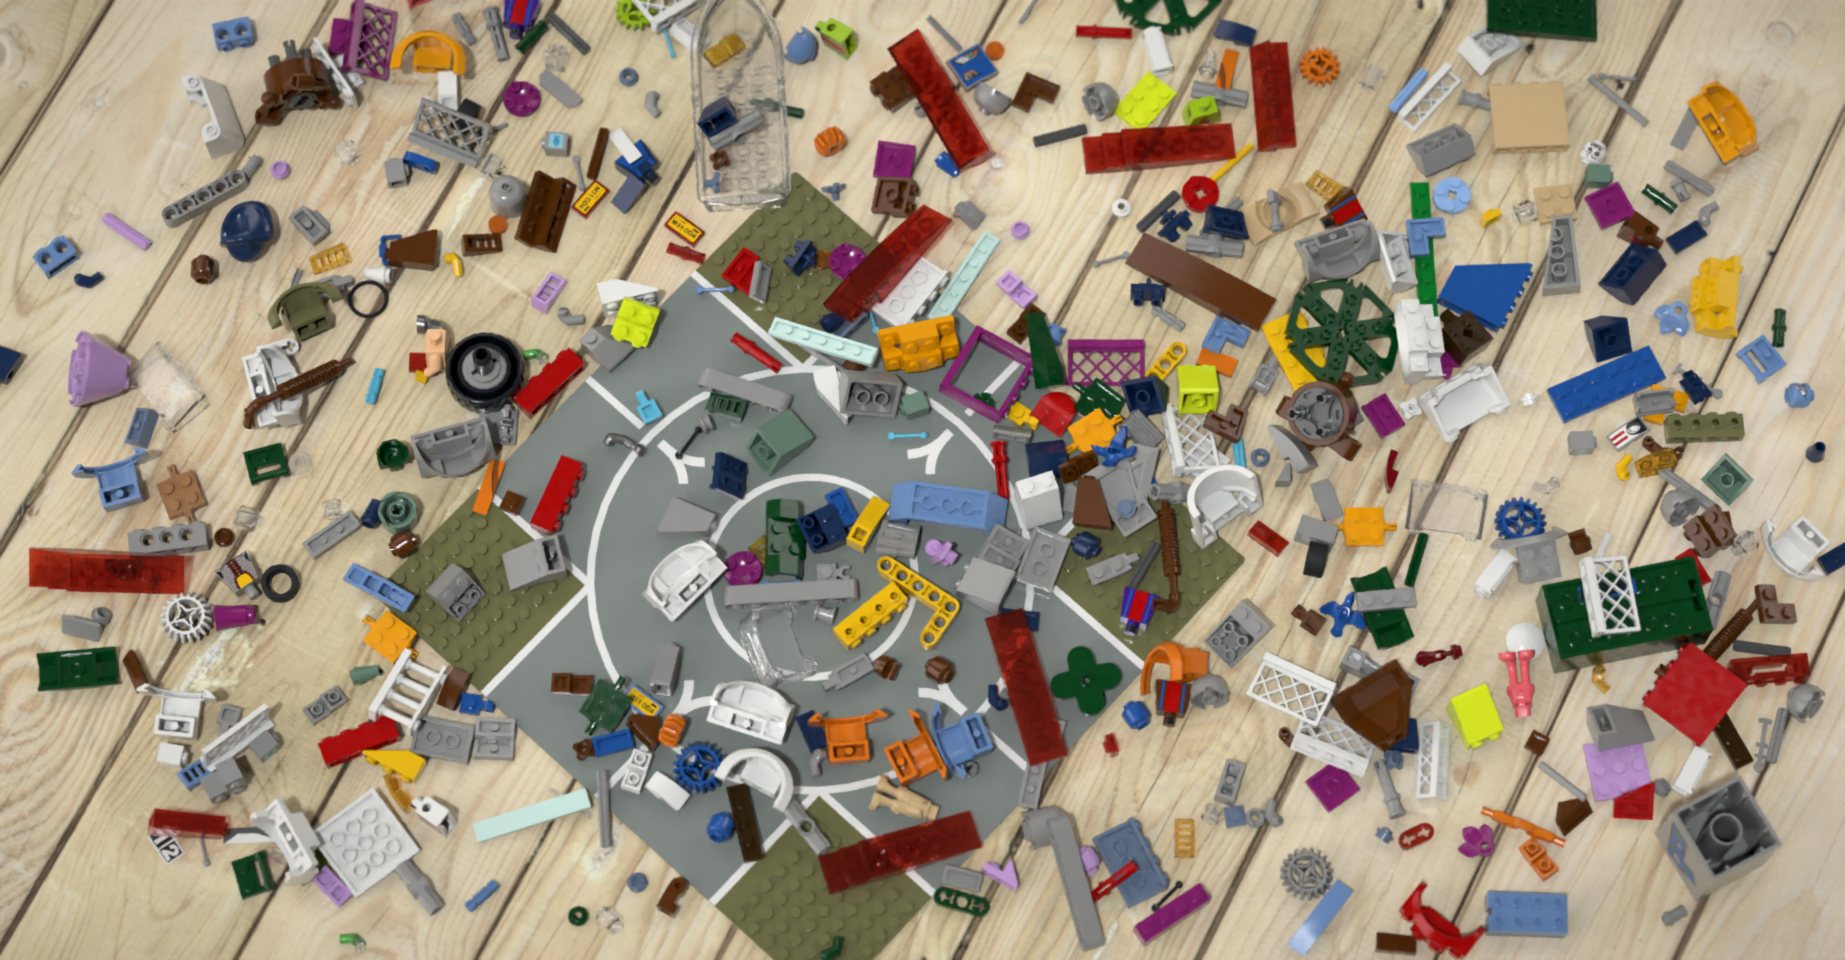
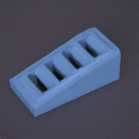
M200 759L177 773L189 792L201 784V778L211 774L204 765L203 767L207 772L203 773L199 767L203 763ZM194 770L199 773L200 776L198 778L194 775ZM190 775L193 781L190 782L186 776Z

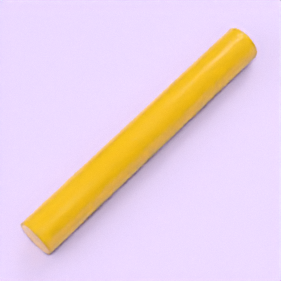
M1249 142L1210 179L1217 182L1254 148L1253 144Z

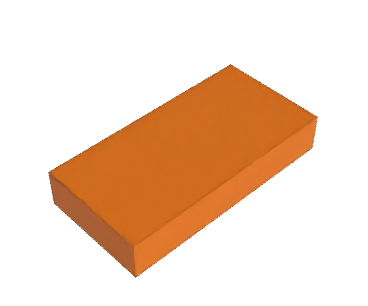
M1202 348L1196 366H1215L1216 373L1232 378L1238 359L1222 353L1216 354Z

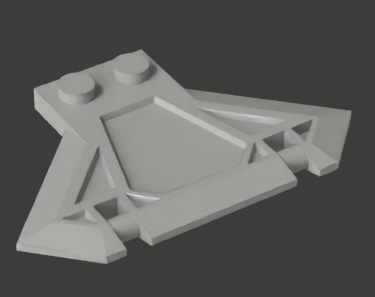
M1133 443L1128 447L1130 448L1133 445L1137 447L1136 453L1132 457L1120 460L1113 467H1106L1100 464L1084 474L1094 476L1098 480L1110 521L1115 522L1125 539L1158 519L1147 502L1148 491L1152 483L1159 452L1158 448ZM1133 459L1137 460L1135 464L1130 465V461ZM1073 482L1067 485L1062 511L1074 513L1077 486ZM1123 499H1130L1136 505V512L1131 518H1122L1117 512V505Z

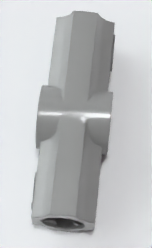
M1194 80L1190 97L1200 99L1212 95L1217 106L1227 104L1245 108L1248 91L1234 88L1226 90L1215 87V83L1210 84Z
M755 109L743 117L737 118L735 123L710 136L708 141L713 150L719 151L732 142L739 143L743 141L748 133L762 126L764 121L760 113Z
M1187 234L1185 251L1203 253L1211 258H1220L1221 256L1242 258L1244 241L1224 239V237L1217 234H1211L1207 237Z
M1182 481L1154 483L1150 485L1148 494L1153 501H1168L1169 504L1187 502V494L1191 484H1183Z
M1725 571L1715 572L1710 592L1706 599L1713 630L1717 628L1732 579V575ZM1712 597H1717L1720 603H1714Z
M791 801L786 807L784 815L818 857L823 855L831 847V844L797 801ZM808 824L812 829L809 832H803L801 827Z
M409 859L401 862L395 868L396 873L407 885L406 888L416 901L418 900L430 916L438 913L444 907L442 901L433 892L429 882L423 875L419 874Z

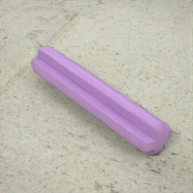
M104 214L102 218L103 223L141 249L146 250L150 247V240L112 214Z

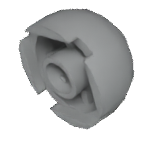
M979 81L974 91V101L979 106L978 110L986 115L989 112L993 114L1001 113L1011 101V98Z
M1095 82L1083 88L1085 95L1082 96V102L1090 116L1094 114L1097 117L1095 118L1096 120H1103L1116 110L1118 104L1117 93L1109 84Z
M1683 488L1671 490L1664 495L1660 508L1661 513L1671 526H1680L1688 521V519H1685L1690 514L1692 516L1696 514L1700 501L1689 490Z
M1207 673V675L1198 677L1193 681L1190 699L1191 704L1196 708L1206 709L1205 705H1214L1213 709L1224 706L1228 702V688L1221 677Z
M1801 684L1796 688L1793 687L1788 693L1789 698L1787 701V708L1790 714L1800 723H1805L1804 719L1808 716L1810 719L1813 718L1824 702L1821 697L1822 695L1825 696V692L1813 684Z

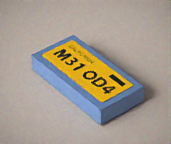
M634 684L625 693L626 696L633 699L629 707L640 715L658 717L664 709L661 704Z

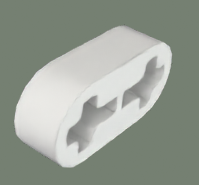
M293 338L269 343L277 345L287 358L297 356L300 351L298 342ZM289 344H292L293 351H289V349H287L289 348Z

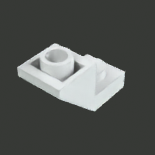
M453 70L438 71L439 104L457 111V75H453Z

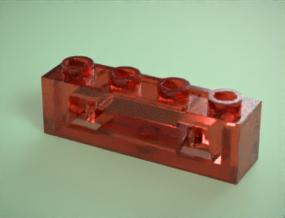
M1807 653L1730 659L1727 663V670L1746 684L1755 685L1756 687H1764L1771 683H1775L1776 686L1785 685L1786 682L1801 684L1805 683L1811 676ZM1788 664L1785 667V671L1755 673L1754 676H1750L1752 670L1781 668L1783 665Z

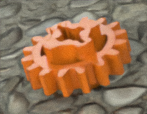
M1315 47L1314 52L1309 49L1308 55L1303 54V60L1300 61V66H1302L1300 67V72L1303 73V79L1308 78V84L1313 81L1315 87L1318 83H1321V86L1324 87L1325 82L1330 85L1332 79H1337V74L1340 71V61H1336L1337 55H1331L1332 50L1326 52L1325 47L1322 50Z

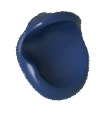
M246 201L234 206L222 223L220 246L227 248L230 255L240 262H248L256 258L262 252L265 243L270 241L274 234L273 218L269 208L260 201Z

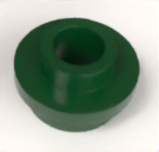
M580 906L573 907L568 913L569 922L574 926L584 925L588 919L587 911ZM580 913L582 916L580 919H575L574 915Z

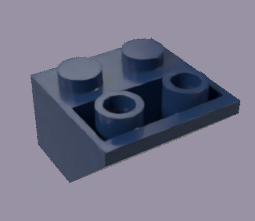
M831 503L796 519L813 554L829 552L846 544L847 534Z

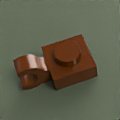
M1300 604L1291 613L1292 616L1302 621L1300 627L1315 637L1327 620L1312 609L1307 612Z

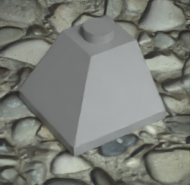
M612 325L594 327L579 342L584 352L610 373L636 347L632 346L630 341L624 340L620 342L615 340L613 335L610 334Z

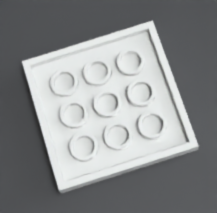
M374 788L367 791L313 831L321 844L318 849L355 898H358L393 872L401 862L412 858L420 852V849Z

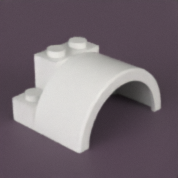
M1226 464L1204 471L1193 481L1187 494V506L1193 525L1191 529L1193 540L1204 549L1218 539L1216 531L1241 513L1244 512L1247 516H1250L1263 506L1256 474L1245 467ZM1231 491L1240 492L1238 499L1235 498Z

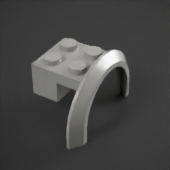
M1554 526L1552 531L1514 539L1497 538L1492 542L1490 548L1506 549L1516 547L1519 562L1516 564L1519 583L1525 585L1562 577L1555 539L1566 536L1568 533Z

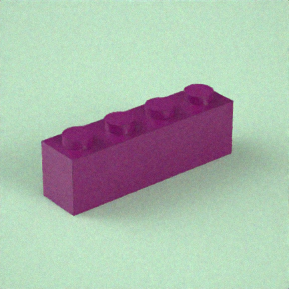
M1198 883L1136 924L1133 932L1145 947L1207 906L1211 898L1201 884Z

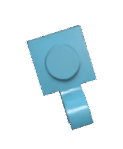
M642 390L635 393V397L640 404L636 409L645 426L662 417V413L654 399L648 401Z

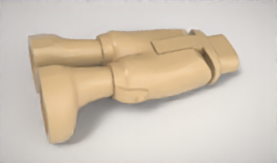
M880 776L875 791L894 795L897 800L874 792L869 806L870 810L875 811L879 806L891 807V811L895 814H903L923 820L926 818L935 820L939 806L931 804V800L929 801L908 790L907 787L896 788L892 786L886 776Z

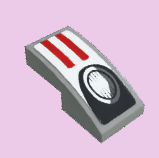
M1634 417L1606 437L1616 451L1620 452L1633 441H1637L1648 433L1650 429L1641 417Z

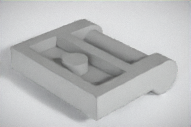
M883 519L877 544L915 551L921 526L915 525L913 527Z

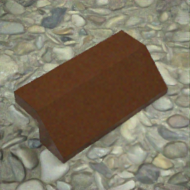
M540 170L535 171L514 239L527 247L556 253L577 185L564 177L552 178Z

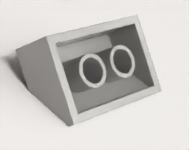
M1456 123L1406 145L1416 167L1425 176L1435 175L1438 171L1450 168L1460 161H1466L1476 154L1471 135Z
M842 369L838 386L840 413L895 418L903 383L896 374Z

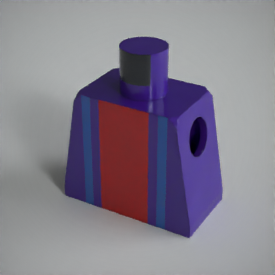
M504 0L503 21L504 27L510 29V38L520 39L521 32H527L533 28L541 10L540 0Z
M1125 586L1120 622L1127 624L1124 631L1126 634L1135 636L1138 627L1142 629L1147 628L1155 613V610L1151 608L1155 605H1151V602L1154 598L1160 599V597Z

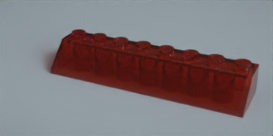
M917 28L887 48L959 171L981 165L996 155L932 45L921 30Z

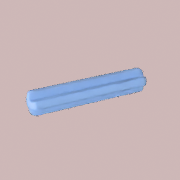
M1423 68L1418 70L1389 105L1390 111L1397 113L1426 79L1428 75L1426 70Z

